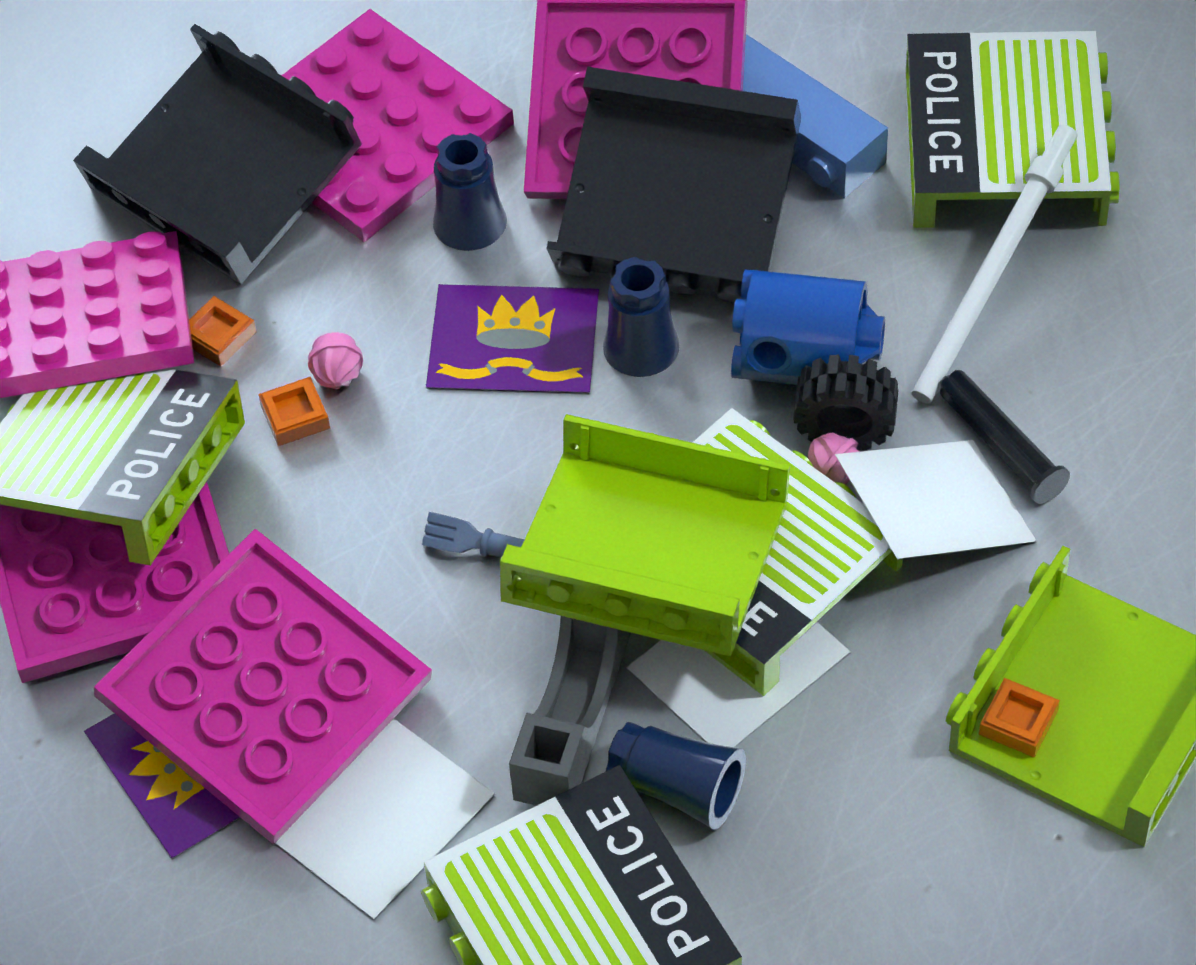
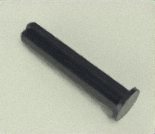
M955 370L950 375L943 377L940 381V395L1031 489L1030 496L1035 503L1043 504L1049 502L1063 491L1070 479V472L1066 467L1062 465L1055 466L964 371Z

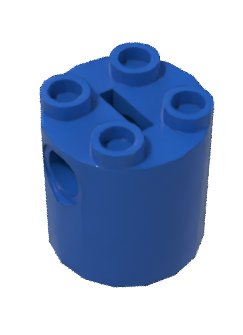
M745 269L742 279L741 299L735 300L732 331L740 333V346L735 345L733 350L731 377L797 385L798 376H801V370L806 365L812 368V362L818 358H821L826 364L829 363V355L838 354L841 361H848L849 355L859 356L858 363L860 364L868 359L881 360L885 335V316H877L867 304V282Z

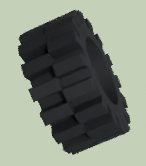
M839 354L829 355L828 364L821 358H818L812 362V368L806 365L801 370V376H798L793 414L794 424L798 423L797 430L801 435L808 433V440L810 442L824 434L833 432L839 436L849 439L853 438L858 442L862 451L871 449L872 441L881 445L886 442V435L892 436L896 424L899 392L896 377L891 378V371L886 367L877 370V362L868 359L865 364L858 363L859 356L849 355L848 361H841Z

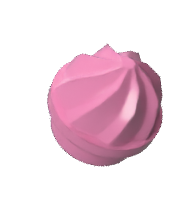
M339 332L327 333L318 337L314 341L312 350L308 355V368L316 381L321 386L332 388L333 390L339 389L342 386H350L352 379L358 377L363 365V355L359 347L356 346L355 340L351 336Z
M833 432L824 434L811 442L808 459L815 469L830 480L846 485L850 479L835 454L860 452L856 449L858 442L853 438L849 439Z

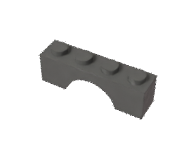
M561 616L558 644L547 688L534 714L526 713L509 761L513 800L537 806L582 783L631 632Z

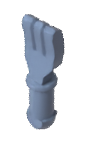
M429 512L427 517L428 524L425 526L422 545L457 553H464L475 548L480 549V554L484 557L488 555L502 557L507 544L521 547L525 539L495 533L490 528H487L482 533L468 521Z

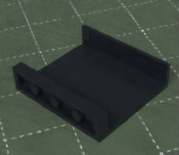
M194 24L190 31L202 51L199 57L109 158L86 145L73 161L91 189L158 232L177 231L180 246L242 284L362 143L352 124L354 122L353 115L341 103L335 100H330L329 103H326L316 97L314 91L301 79L294 76L289 80L278 74L273 65L259 54H253L250 57L241 52L238 46L224 33L216 31L213 35Z
M587 66L583 88L588 99V106L557 242L548 241L546 247L553 264L558 265V269L563 270L564 273L569 275L587 277L590 275V271L611 274L612 279L616 274L617 264L625 259L637 257L644 261H655L662 267L669 291L687 295L694 294L696 289L717 292L718 298L735 303L736 299H741L742 279L745 269L770 271L801 123L798 100Z

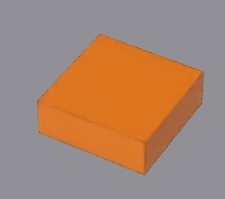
M213 296L189 319L193 350L220 367L257 332L253 319L216 296Z
M311 377L258 394L261 408L278 446L330 429L328 415Z
M1004 678L980 723L979 735L1035 757L1058 712L1060 700Z

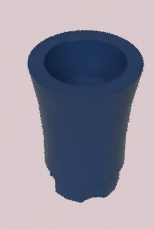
M472 133L462 136L451 134L437 145L438 157L434 163L436 205L433 229L438 239L451 248L463 251L482 249L497 241L503 234L507 224L506 213L498 196L494 179L493 161L487 152L486 143L479 136Z
M637 257L625 259L616 265V274L611 279L608 288V325L603 343V352L607 362L614 369L625 375L634 377L652 376L671 366L679 352V339L673 325L670 310L669 287L662 267L655 261H644Z
M626 722L625 726L617 731L608 751L606 771L620 765L637 792L677 808L711 829L716 830L726 821L739 796L745 775L746 754L741 748L710 744L679 736L653 726L643 728L637 724Z

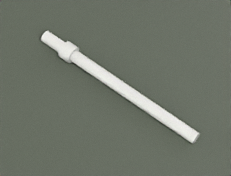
M1059 125L1043 155L1034 158L1025 174L1027 182L1025 188L911 392L912 396L926 404L932 402L940 387V381L947 375L1046 193H1052L1064 173L1061 166L1078 137L1077 132L1067 125Z

